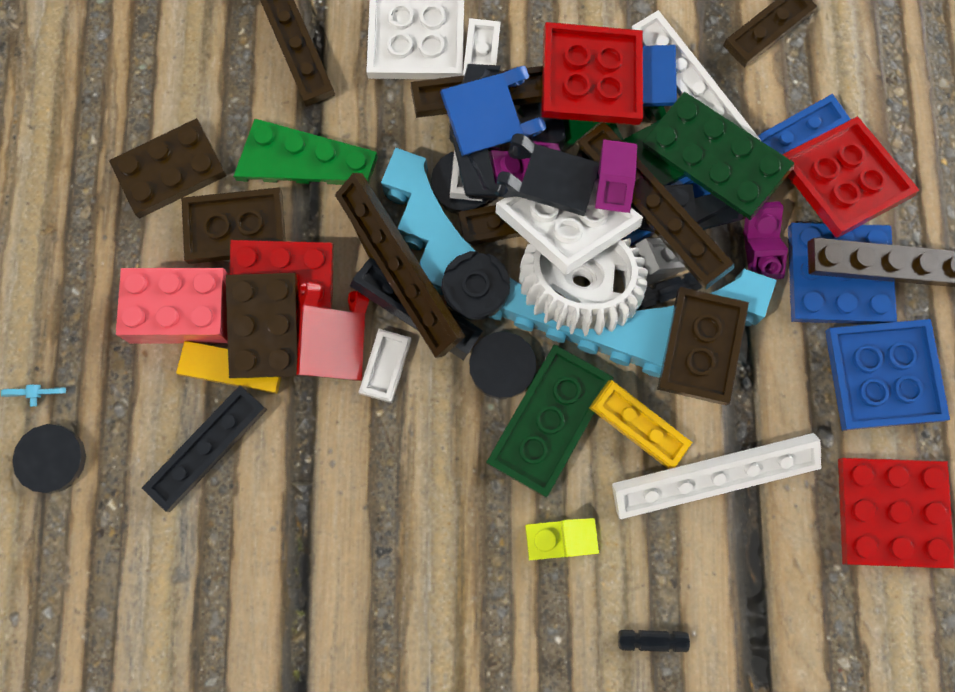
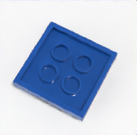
M791 223L788 226L791 322L842 324L897 322L895 282L810 275L808 273L807 242L809 240L824 238L892 245L891 225H861L837 239L829 228L822 223Z
M931 319L835 327L825 331L842 431L936 423L950 420Z

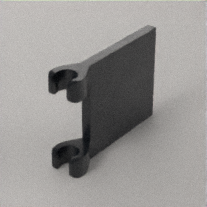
M514 134L508 152L509 156L514 159L530 158L522 182L509 172H500L496 180L495 194L503 198L521 197L585 216L599 163L537 145L525 135Z

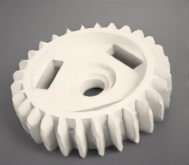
M628 238L619 240L565 275L535 247L527 244L520 265L519 283L522 284L521 294L527 295L526 305H535L534 315L544 313V323H548L551 320L556 321L557 330L562 325L569 327L570 334H573L575 329L578 328L583 330L584 336L588 335L589 329H594L597 335H600L605 326L610 332H613L617 324L624 326L628 318H633L637 309L641 306L648 283L646 280L648 270L643 268L645 259L638 257L639 248H629L631 239ZM615 270L619 272L623 279L625 287L623 293L613 292ZM582 276L587 278L591 284L581 287L573 282V278Z

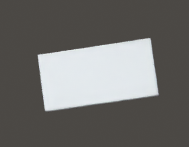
M378 329L359 394L389 403L393 402L412 341L411 337Z

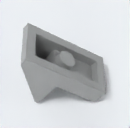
M646 238L636 244V247L639 248L638 257L645 259L643 268L648 270L647 284L655 283L688 270L660 238Z

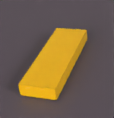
M184 341L176 374L180 376L237 387L241 385L244 388L278 394L281 377L229 378L228 349Z
M608 380L589 407V409L667 469L676 468L693 443L613 380Z

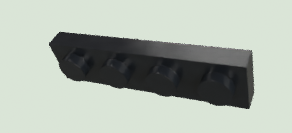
M370 257L352 279L350 287L418 331L376 261ZM448 308L465 335L450 352L464 361L483 330Z
M239 385L145 483L142 489L165 512H171L267 409L244 387Z

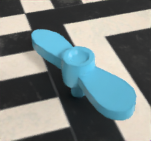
M26 385V389H2L1 397L26 396V398H30V407L37 406V398H41V395L66 393V387L41 389V385Z

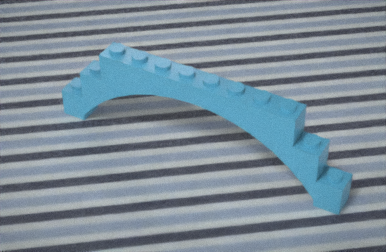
M395 147L381 181L383 192L394 203L402 205L405 202L408 203L397 229L409 248L414 250L425 249L419 264L438 294L443 295L442 278L447 265L457 256L475 250L457 232L437 201L427 178L428 166L426 158ZM743 269L735 278V281L710 294L749 302L745 326L756 325L765 318L777 280ZM510 278V294L504 307L495 315L489 317L495 320H501V317L514 321V325L522 330L533 331L534 328L546 333L545 336L553 341L564 343L565 340L578 344L577 348L586 353L597 354L598 351L607 354L614 363L623 366H629L632 363L643 367L642 372L659 378L674 305L637 310L633 318H628L624 326L617 324L613 332H610L604 326L600 335H597L594 329H589L588 335L584 336L583 330L578 328L575 329L573 334H570L569 327L562 325L557 330V322L554 320L544 323V313L534 315L535 305H526L527 295L521 294V284Z

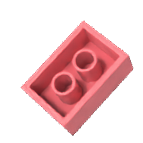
M121 268L116 335L130 344L184 343V341L193 343H228L226 275L229 274L224 268Z

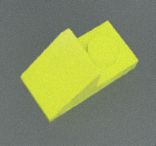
M595 518L525 525L529 560L599 554Z

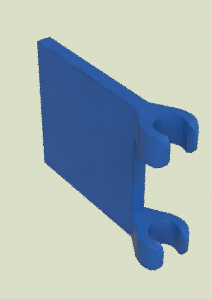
M676 45L643 46V107L673 106L677 101Z
M525 66L516 67L501 74L440 91L462 156L509 143L512 136L516 133L529 138L539 135L541 131L546 129L542 117L522 124L519 122L508 87L522 85L529 78Z

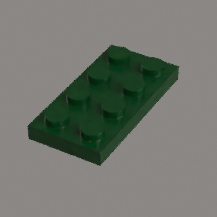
M685 91L643 141V147L749 220H752L794 169L795 165L793 161Z
M554 344L486 464L547 498L595 413L589 409L590 405L608 380H613L614 377Z

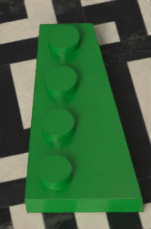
M254 119L233 177L236 181L248 182V179L272 183L283 180L296 181V183L309 184L312 181L326 182L330 185H343L352 173H362L367 182L370 183L378 154L376 151Z

